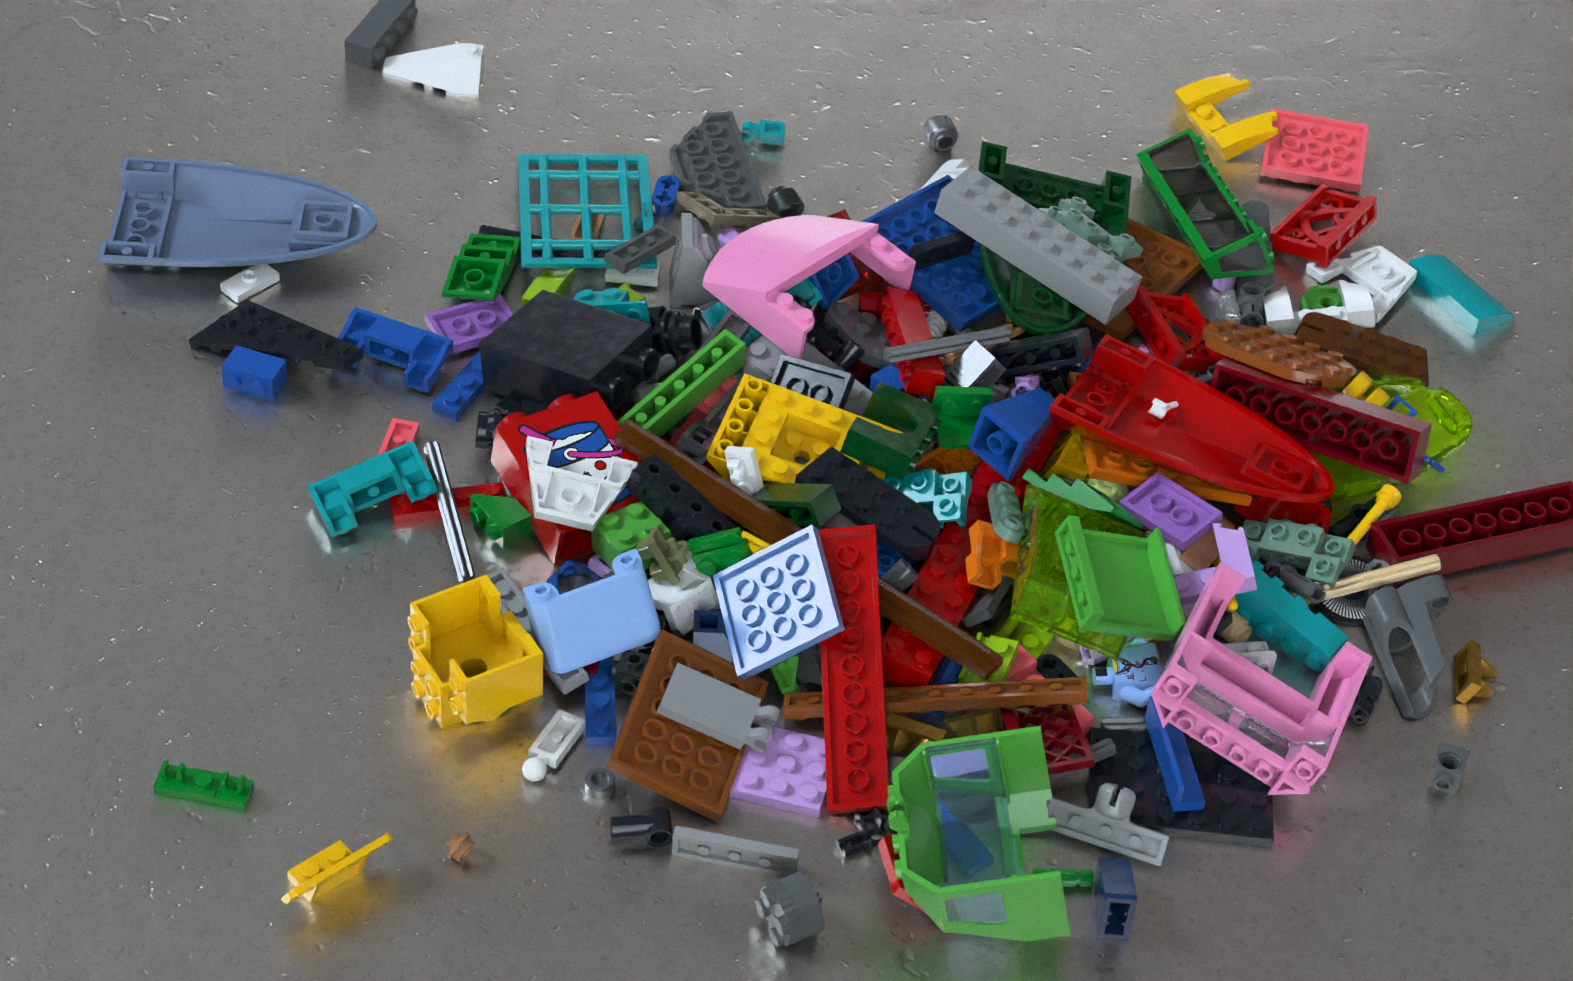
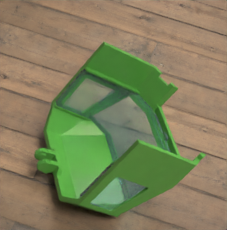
M1035 726L925 742L916 747L892 771L893 785H888L889 798L887 799L888 812L890 813L888 814L890 829L898 833L892 835L894 854L900 855V860H894L897 880L903 879L906 893L944 933L954 932L1024 942L1070 936L1071 928L1060 871L1025 876L1020 835L1057 829L1055 816L1049 817L1046 800H1052L1041 727Z

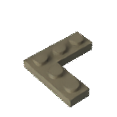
M677 191L676 202L684 206L686 211L695 213L698 219L709 222V226L713 228L723 229L727 225L733 226L736 229H746L747 226L755 227L781 218L768 209L724 208L702 193Z

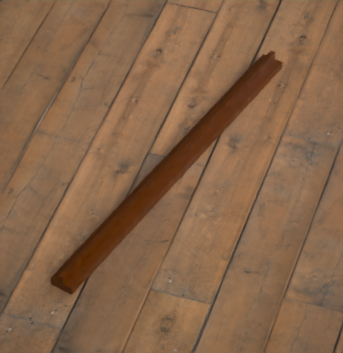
M628 419L623 421L622 431L615 435V444L634 454L643 462L653 454L659 456L719 511L772 545L803 529ZM879 577L881 615L959 665H963L984 681L1002 665L1004 657Z

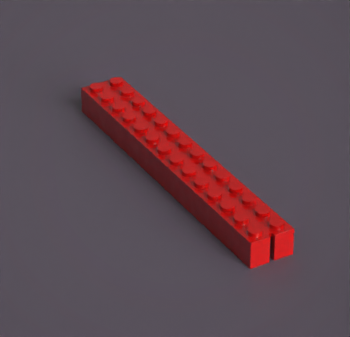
M1053 422L1052 426L1009 482L984 460L981 461L972 477V490L967 504L966 526L960 527L956 521L947 522L933 547L932 554L928 556L918 574V578L908 592V596L958 628L961 627L963 623L962 618L980 589V586L970 584L967 580L965 559L972 553L969 528L978 520L992 524L987 493L993 483L999 484L1003 481L1015 488L1014 492L1018 496L1020 511L1022 512L1034 488V485L1026 481L1022 476L1028 468L1041 475L1058 443L1063 430L1062 427ZM892 622L882 639L884 682L894 687L927 686L931 683L945 655Z

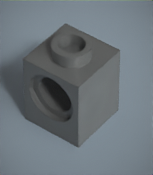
M1441 741L1426 786L1456 795L1470 750Z

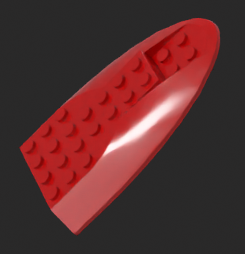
M1107 334L1097 345L1091 363L1066 395L1060 393L1049 408L1051 421L1064 429H1070L1082 435L1089 441L1097 442L1109 448L1113 453H1122L1236 493L1241 491L1290 502L1316 503L1327 500L1334 492L1335 486L1328 470L1315 456L1283 430L1203 381ZM1155 398L1165 403L1173 401L1179 403L1177 408L1167 411L1163 419L1148 413L1153 406L1152 402Z

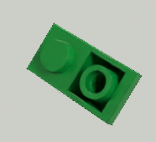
M483 494L470 495V509L468 511L470 519L474 524H478L486 532L488 538L491 541H495L502 549L531 536V514L515 498Z

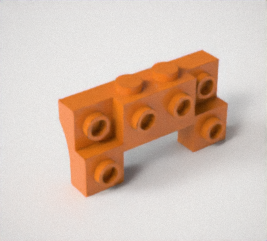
M978 520L969 528L972 553L965 559L968 583L993 590L1002 582L1001 575L1039 586L1042 606L1066 612L1073 602L1057 544L1032 537L1029 567L1028 552L1027 558L1022 563L1024 567L1027 566L1028 568L1017 577V572L1021 565L1019 564L1020 554L1026 546L1030 550V541L1021 550L1020 547L1028 540L1029 535L1022 542L1014 544L999 537L994 532L991 523ZM1026 550L1022 553L1021 560L1025 558Z

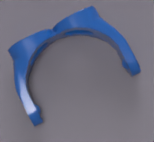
M569 559L561 566L558 573H553L547 579L546 583L552 584L560 595L562 593L557 585L560 580L566 577L582 574L594 581H599L602 577L589 569L588 564L574 562Z

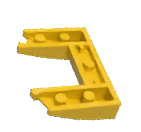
M1230 73L1208 77L1174 91L1177 105L1224 162L1279 134L1278 128L1272 127V121L1278 120L1275 110L1229 125L1214 108V105L1251 87L1249 80H1238L1233 78Z

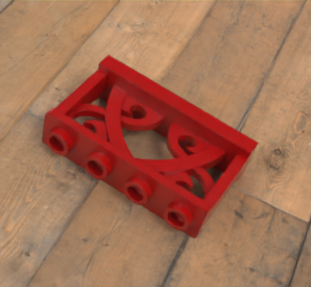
M1322 184L1272 230L1270 234L1272 252L1278 254L1281 251L1317 261V266L1327 268L1377 220V197L1367 195L1365 198L1328 189L1327 185ZM1334 219V228L1314 232L1309 225L1321 220Z
M1139 286L1134 300L1125 307L1156 358L1180 370L1207 373L1208 367L1214 366L1215 363L1227 357L1208 348L1205 345V341L1201 340L1203 329L1208 325V322L1189 294L1183 293L1182 296L1152 293L1147 292L1145 287ZM1169 324L1184 331L1190 341L1186 343L1182 338L1175 335Z

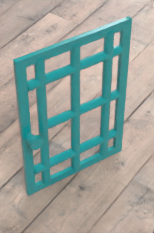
M518 154L521 268H614L604 261L605 258H594V250H613L634 238L629 181H639L641 216L634 219V227L638 230H643V232L654 227L647 155ZM529 164H539V170H529ZM549 164H578L579 171L549 170ZM588 164H617L618 171H589ZM628 164H638V171H628ZM529 180L539 181L540 204H530ZM550 181H579L580 205L551 204ZM589 181H619L621 205H591ZM581 214L583 240H552L551 215ZM530 215H541L542 239H531ZM592 215H621L623 240H593ZM532 250H542V258H532ZM553 250H583L584 258H553ZM656 256L634 269H657Z

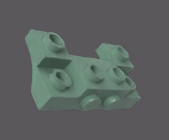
M1082 198L1060 199L1058 207L1038 208V210L1119 262L1141 256L1143 247L1135 242L1134 237L1128 234L1112 236L1092 221L1095 211L1086 205L1087 202Z
M1269 518L1268 523L1245 519L1242 527L1252 563L1255 560L1258 561L1262 555L1266 562L1274 559L1282 565L1306 569V578L1315 582L1329 584L1330 588L1335 587L1342 570L1351 563L1356 549L1353 539L1327 535L1323 528L1315 524L1302 525L1294 523L1289 519L1276 520Z

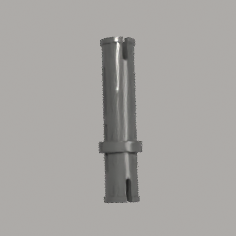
M1274 559L1267 561L1264 569L1269 570L1270 565L1280 567L1281 577L1279 579L1284 582L1282 588H1290L1313 603H1320L1325 598L1326 593L1323 592L1325 588L1298 574L1294 567L1284 566Z

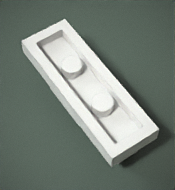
M728 446L724 453L731 483L753 496L764 487L755 449Z

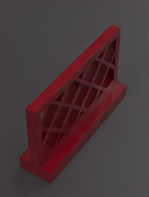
M1060 704L1058 707L1050 705L1037 707L1032 705L1019 706L1014 709L996 707V718L1001 731L1022 729L1029 723L1041 727L1042 739L1045 744L1046 760L1052 761L1051 764H1047L1049 775L1095 767L1094 758L1072 705ZM1026 707L1031 708L1028 713L1017 710ZM1040 712L1049 714V716L1046 719L1038 717L1037 715ZM1058 718L1068 720V722L1065 725L1056 723L1055 721ZM1047 729L1057 732L1053 737L1043 734ZM1065 735L1075 738L1071 743L1061 740ZM1054 747L1064 750L1060 755L1050 752ZM1072 753L1084 756L1078 759L1068 758Z

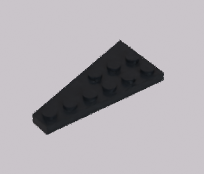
M249 300L240 303L236 308L188 339L191 349L199 350L201 346L211 347L212 352L222 353L224 349L233 350L237 345L271 356L288 358L289 363L299 364L300 361H309L314 363V367L345 371L363 358L362 348Z

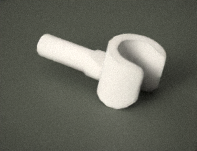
M1155 398L1152 402L1153 406L1148 413L1163 419L1166 412L1177 408L1179 403L1177 401L1165 403Z

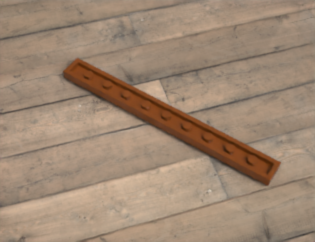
M1086 677L885 688L886 715L889 712L893 714L906 712L923 714L928 711L943 710L945 712H955L960 709L981 711L996 707L1014 709L1019 706L1035 705L1037 707H1046L1050 704L1077 705L1088 702ZM823 691L784 693V719L801 721L807 718H824Z

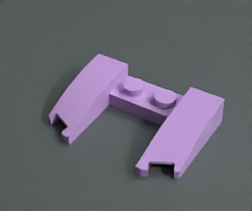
M1212 523L1220 561L1246 577L1236 594L1257 590L1244 529L1242 527H1239L1238 530L1222 528L1220 523ZM1216 567L1173 575L1181 605L1197 602L1207 579Z

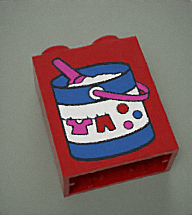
M597 391L577 398L574 394L563 395L554 400L546 410L529 416L524 412L512 413L502 419L495 430L491 462L512 497L531 514V528L553 565L592 551L591 531L535 518L526 454L527 436L553 442L547 466L604 480L607 479L612 456L638 462L637 466L642 463L634 454L614 443L615 435L622 430ZM624 487L605 514L640 500L635 498Z

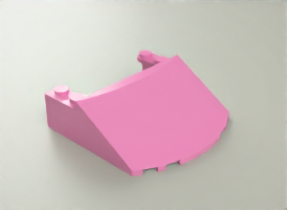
M817 215L791 216L762 223L730 240L709 263L702 286L790 357L802 359L806 336L813 329L815 320L811 310L800 306L793 300L792 295L785 293V291L849 252L894 287L910 290L916 261L877 232L879 224Z

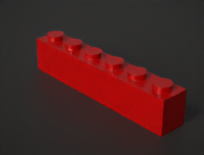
M886 286L884 294L878 298L877 310L880 312L881 323L884 325L890 347L933 339L917 292ZM939 355L895 363L899 371V380L902 381L905 393L933 398L936 386H942L945 373Z

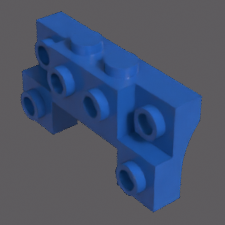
M355 307L349 314L343 330L337 337L362 348L363 357L367 355L405 368L403 384L426 393L432 389L441 377V367L453 353V339ZM361 359L355 364H353L351 367L355 368L357 364L361 361Z

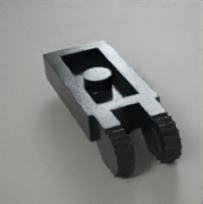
M703 418L698 422L695 421L680 436L676 444L690 457L702 459L708 452L719 429L716 427L714 430L706 427L707 421Z

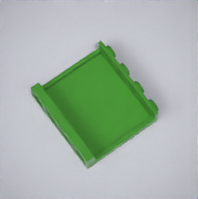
M1067 516L1055 531L1079 630L1172 642L1183 630L1186 624V617L1182 610L1179 592L1175 585L1172 567L1168 560L1160 528H1155L1147 538L1082 529L1079 516Z

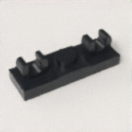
M1068 365L1054 371L1041 370V376L1046 383L1041 389L1053 399L1057 398L1060 393L1063 395L1068 393L1069 388L1066 379L1069 372H1071Z

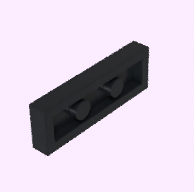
M957 231L930 241L916 243L910 248L908 256L916 261L915 271L970 254L976 240L963 231Z

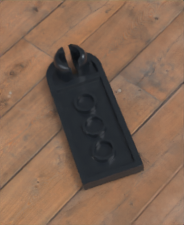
M832 446L796 475L795 483L832 484L842 509L838 513L847 517L858 526L875 524L877 539L900 552L906 559L923 561L928 558V554H932L940 532V523L937 517Z

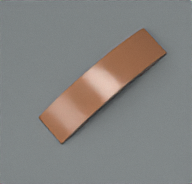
M1222 516V521L1220 522L1222 528L1234 530L1235 525ZM1213 528L1185 549L1180 556V559L1195 571L1209 568L1219 554Z

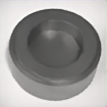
M595 768L585 775L584 788L591 797L606 798L613 794L616 779L610 770Z

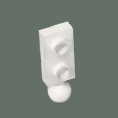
M558 709L529 748V759L524 762L522 767L524 777L529 781L537 782L545 777L547 773L546 765L556 769L584 731L586 720Z

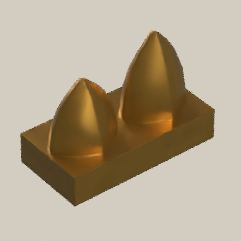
M1470 640L1453 656L1455 700L1464 704L1472 696L1489 697L1493 695L1492 689L1482 677L1497 676L1495 669L1481 657L1480 644Z
M890 712L886 718L887 745L891 755L904 750L910 741L914 742V750L921 743L947 739L946 730Z

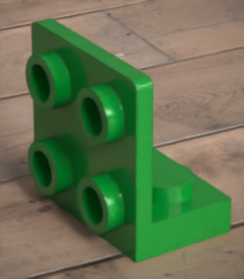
M936 386L932 405L941 409L937 419L942 422L936 434L940 448L970 449L968 445L981 410L984 406L991 403V388Z

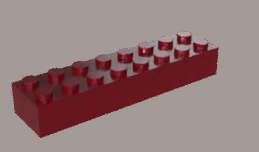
M1229 357L1215 363L1211 382L1213 388L1261 415L1293 437L1305 449L1407 484L1420 476L1432 423L1307 382L1304 384L1278 377Z
M1570 480L1372 522L1365 547L1373 560H1383L1390 566L1433 554L1438 555L1441 562V569L1439 571L1394 582L1393 585L1411 582L1431 575H1443L1573 546V483Z

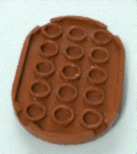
M1223 319V323L1210 321L1203 329L1201 340L1205 341V345L1208 348L1278 377L1304 384L1305 382L1320 384L1322 387H1347L1355 378L1356 369L1352 364L1343 359V354L1335 351L1326 352L1320 350L1321 346L1315 343L1305 342L1303 344L1297 341L1298 337L1291 334L1281 335L1275 333V328L1260 325L1259 328L1240 325L1235 320Z

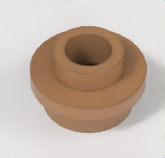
M465 832L463 835L457 833L450 840L446 847L449 850L448 859H455L460 863L467 857L475 845V842L470 839L471 835Z

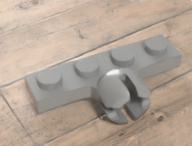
M1105 783L1100 786L1092 808H1086L1053 796L1052 800H1049L1048 814L1049 817L1055 816L1057 829L1052 831L1157 866L1162 865L1170 835L1137 825L1131 821L1130 815L1136 796L1130 789L1126 787L1121 789L1115 803L1114 798L1118 785Z

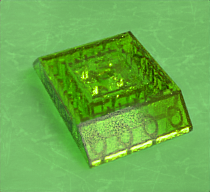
M1028 484L1025 490L1022 515L1025 533L1019 542L1010 617L1117 660L1128 636L1079 630L1055 531L1068 515L1079 516L1081 527L1086 530L1142 537L1143 531L1047 490Z

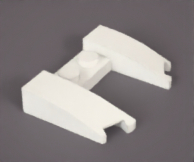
M1339 280L1343 306L1340 307L1330 306L1322 309H1303L1293 312L1286 286L1279 288L1276 292L1263 296L1266 326L1275 328V333L1281 335H1294L1304 315L1310 312L1323 313L1340 320H1346L1363 328L1375 327V310L1367 284L1348 283L1344 280Z

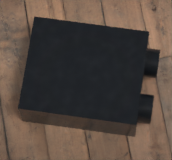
M546 290L540 291L479 343L484 389L521 402L522 398L548 401V407L554 400L566 394H574L577 398L597 391L609 411L612 409L617 410L622 407L628 394L642 381H650L655 376L660 362L659 352L653 349L651 324Z

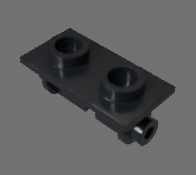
M1374 665L1367 669L1349 713V716L1357 724H1363L1369 720L1375 706L1374 703L1377 702L1383 689L1382 680L1372 675L1375 668Z

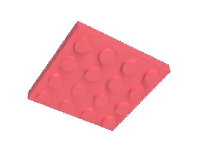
M1271 108V111H1276L1278 118L1277 121H1272V127H1277L1279 134L1265 141L1260 175L1318 186L1324 184L1330 188L1341 189L1347 192H1360L1369 125Z

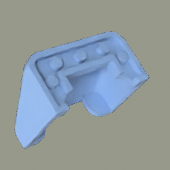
M636 549L622 553L613 560L612 567L615 575L559 595L557 589L549 583H538L523 588L532 636L543 652V659L550 671L558 674L567 673L656 640L661 631L659 618L642 559Z

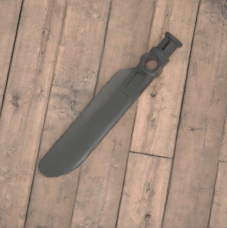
M1256 200L1244 203L1242 207L1246 212L1248 220L1252 219L1258 228L1263 227L1268 237V241L1265 242L1266 247L1269 246L1272 250L1268 206ZM1234 222V238L1237 241L1244 238L1245 235L1237 223ZM1238 249L1235 251L1236 260L1240 264L1238 271L1266 268L1254 249ZM1273 273L1237 277L1238 301L1236 310L1241 315L1240 325L1256 328L1264 325V319L1261 316L1263 312V296L1266 291L1273 287Z

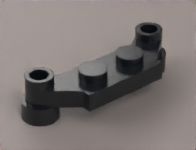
M796 294L793 296V300L803 308L809 310L812 308L800 296ZM816 321L814 322L813 329L806 336L816 345L820 343L824 345L823 352L835 360L834 363L846 372L856 359L859 360L865 352L861 346L849 338L843 344Z

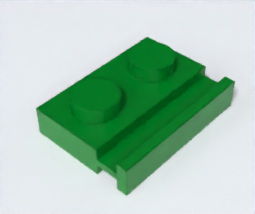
M737 527L689 539L687 543L692 552L691 558L697 570L713 579V575L752 556L753 553L746 539L742 538L740 534L741 528Z

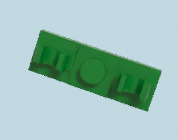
M164 760L153 785L154 794L245 811L254 789V780L246 779L245 775H240V777L229 776V772H224L223 774L197 768H186L183 763H180L179 766L170 765L167 760Z

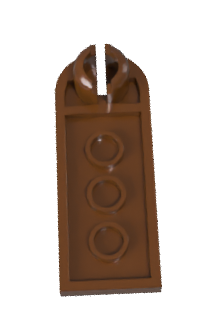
M1319 312L1305 314L1294 333V336L1298 337L1297 341L1303 344L1311 342L1320 345V350L1326 352L1335 351L1343 354V359L1352 364L1356 369L1423 392L1429 386L1427 349L1418 345H1413L1398 340L1395 337L1387 336L1372 329L1363 328L1346 320H1340Z

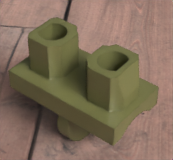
M659 525L651 528L649 537L639 541L636 550L642 560L655 557L657 562L650 564L649 569L655 582L668 579L671 585L680 583L681 579L678 575L683 569V565L688 561L685 556L690 550L688 543L682 540L676 542L674 537L667 539Z

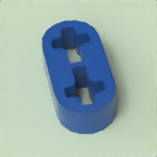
M664 175L657 180L652 195V210L654 213L669 215L674 211L677 203V191L680 190V181L677 177Z

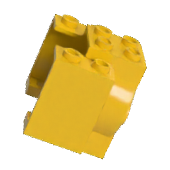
M487 574L410 603V616L407 618L411 630V637L408 638V643L413 652L411 669L414 674V682L411 683V687L417 699L421 698L424 702L430 719L435 718L441 729L460 721H464L466 725L476 721H492L510 707L543 695V652L512 611L500 614V592Z

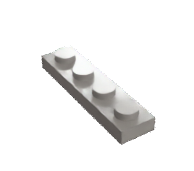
M675 826L672 839V855L782 877L797 872L799 849L784 845L779 846L753 839L748 840L722 833L717 834L681 826Z

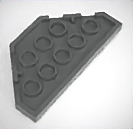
M732 111L708 113L702 118V123L698 127L694 126L683 136V141L679 145L675 144L670 148L669 157L675 175L680 181V189L687 192L702 193L724 208L767 209V203Z
M833 301L827 310L824 322L829 327L835 326L839 330L837 336L843 342L849 338L865 350L860 358L861 362L878 369H883L890 365L882 358L884 349L890 347L888 338H886V331L881 320L872 313H862L852 309L846 303ZM942 365L944 372L952 365Z

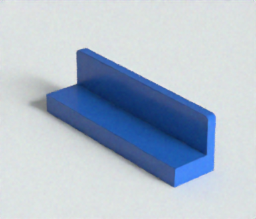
M1149 696L1145 721L1173 812L1201 810L1204 808L1205 800L1184 733L1169 722L1164 728L1162 727L1153 698Z

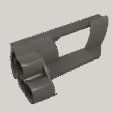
M1441 575L1420 578L1408 582L1398 589L1383 587L1375 591L1365 605L1366 616L1362 619L1400 711L1405 718L1412 717L1421 720L1431 712L1438 695L1437 680L1446 670V665L1431 620L1434 618L1438 619L1441 616L1440 613L1447 609L1454 600L1444 577ZM1414 644L1425 670V678L1420 689L1411 695L1406 691L1391 653L1404 651Z

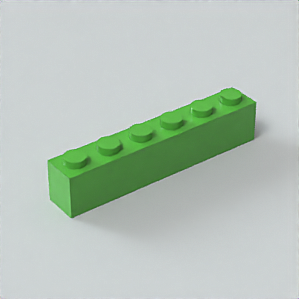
M724 329L617 421L621 430L623 421L628 419L658 437L663 436L745 364L746 343Z

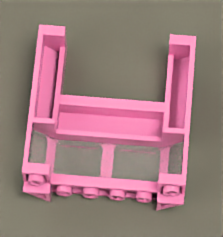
M1220 562L1207 579L1151 693L1162 727L1164 728L1169 722L1271 787L1268 795L1309 794L1312 785L1328 767L1372 656L1347 641L1318 676L1310 697H1305L1212 638L1228 603L1246 579L1242 574Z

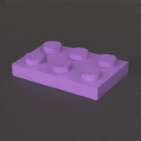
M499 294L495 301L474 300L425 314V323L432 333L453 339L452 354L478 347L482 340L510 318L513 313Z
M1159 472L1119 501V505L1141 521L1144 526L1152 531L1155 528H1160L1162 537L1183 551L1213 528L1212 523H1220L1223 512Z

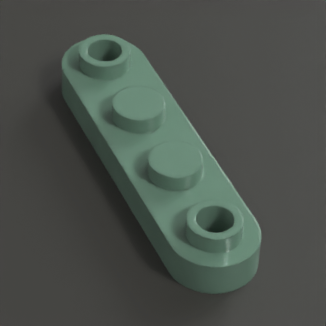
M1003 481L999 484L993 483L987 493L993 530L1002 539L1018 544L1025 533L1018 496L1014 492L1015 488Z

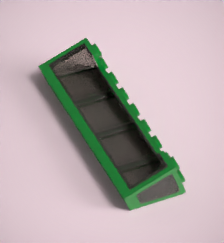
M1190 128L1136 154L1143 174L1210 279L1264 275L1275 272L1272 264L1275 257L1269 246L1266 247L1265 242L1268 241L1265 230L1262 226L1258 228L1252 219L1248 220L1244 208L1239 206L1234 193H1230L1227 183L1221 179L1217 168L1213 167L1207 154L1204 155L1203 150L1206 149V146L1200 135L1196 136Z

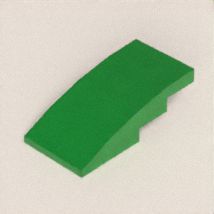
M470 233L467 245L462 244L459 256L454 255L442 290V297L495 301L506 285L521 250L520 237Z
M1029 468L1022 476V478L1044 493L1094 519L1118 526L1141 529L1144 525L1111 497L1078 478L1074 484H1071L1054 473L1047 479Z

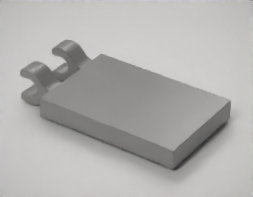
M677 663L656 713L741 750L743 745L746 744L758 752H763L772 734L770 730H772L780 710L770 705L759 706L760 698ZM752 722L759 724L761 727L751 728Z

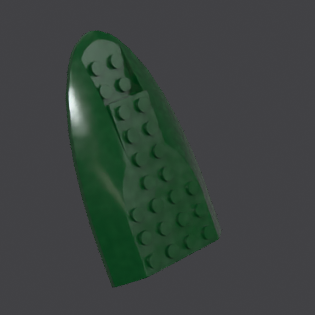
M982 141L978 171L1019 198H1022L1036 209L1050 208V206L1058 207L1060 199L1082 198L1087 202L1086 205L1095 211L1092 221L1112 236L1125 234L1129 212L1131 176L1107 170L1102 185L1005 163L1006 146ZM978 242L984 272L993 294L1009 319L1026 332L1035 336L1070 331L1089 315Z

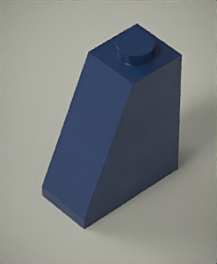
M1098 858L1094 877L1097 938L1129 940L1137 904V892L1130 860Z

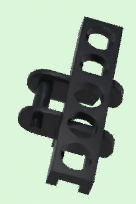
M874 807L868 815L861 817L860 814H856L854 816V824L858 826L859 831L838 839L836 847L846 858L876 846L886 835L898 833L890 829L888 816L886 814L882 815L881 811ZM874 819L878 826L868 830L866 822ZM872 833H878L879 835H881V838L878 840H874L870 837V835ZM858 839H862V840H863L862 842L857 843V840H858ZM845 844L853 845L845 849L843 848Z

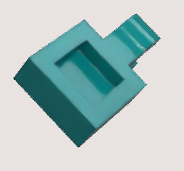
M760 120V124L750 121L743 122L742 130L749 131L748 133L741 132L744 142H752L759 138V143L784 146L785 122Z

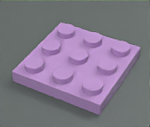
M754 723L753 728L761 727L759 724ZM773 727L770 730L772 734L763 752H758L746 745L729 797L819 818L827 794L825 739Z

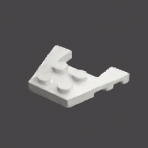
M1380 245L1352 252L1350 257L1336 258L1327 268L1317 266L1316 262L1307 264L1306 273L1321 284L1341 273L1357 284H1367L1370 293L1373 295L1371 298L1375 310V322L1377 323L1414 282L1417 270Z
M527 436L526 454L535 518L593 531L602 516H604L624 489L632 470L637 467L638 462L612 456L607 479L604 480L547 466L553 442Z

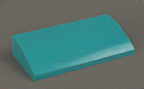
M1435 254L1421 256L1409 261V265L1417 270L1416 279L1413 283L1472 335H1478L1513 319L1514 315L1447 257Z

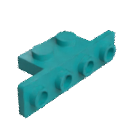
M610 288L604 291L593 292V290L586 289L577 292L573 300L651 324L647 302L629 301L628 290Z

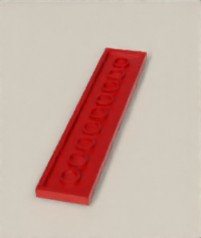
M873 524L822 529L818 531L845 630L821 641L827 809L829 814L871 811L874 807L878 810H887V799L889 798L888 785L890 784L876 526Z

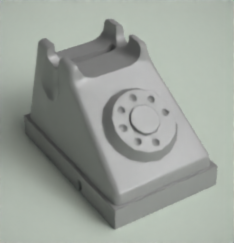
M681 213L669 272L671 308H681V305H702L716 299L713 294L702 286L709 263L718 253V248L712 236L706 234L699 220L692 217L691 213Z

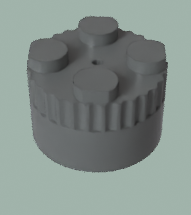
M795 872L762 886L760 891L761 899L755 901L759 916L762 919L766 918L771 928L769 929L771 941L777 947L780 945L789 946L824 930V916L821 907L822 897L818 898L820 893L815 892L804 874Z

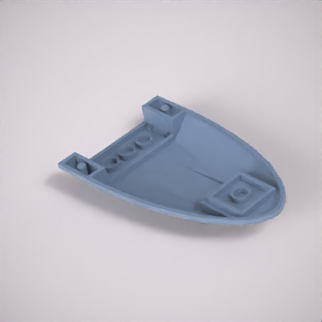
M124 156L120 170L122 190L108 241L102 240L97 258L98 263L104 265L170 269L235 267L302 260L341 251L361 243L375 231L377 218L370 206L357 197L327 184L294 175L230 164Z

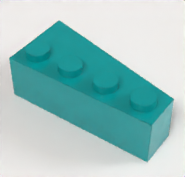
M1255 560L1252 566L1257 590L1235 594L1238 602V608L1235 611L1248 620L1249 626L1252 627V632L1261 639L1270 642L1286 654L1306 664L1309 668L1321 673L1349 640V637L1321 613L1316 615L1312 613L1306 604L1307 601L1299 595L1294 598L1282 588L1284 582L1277 576L1269 577L1262 571L1264 566Z

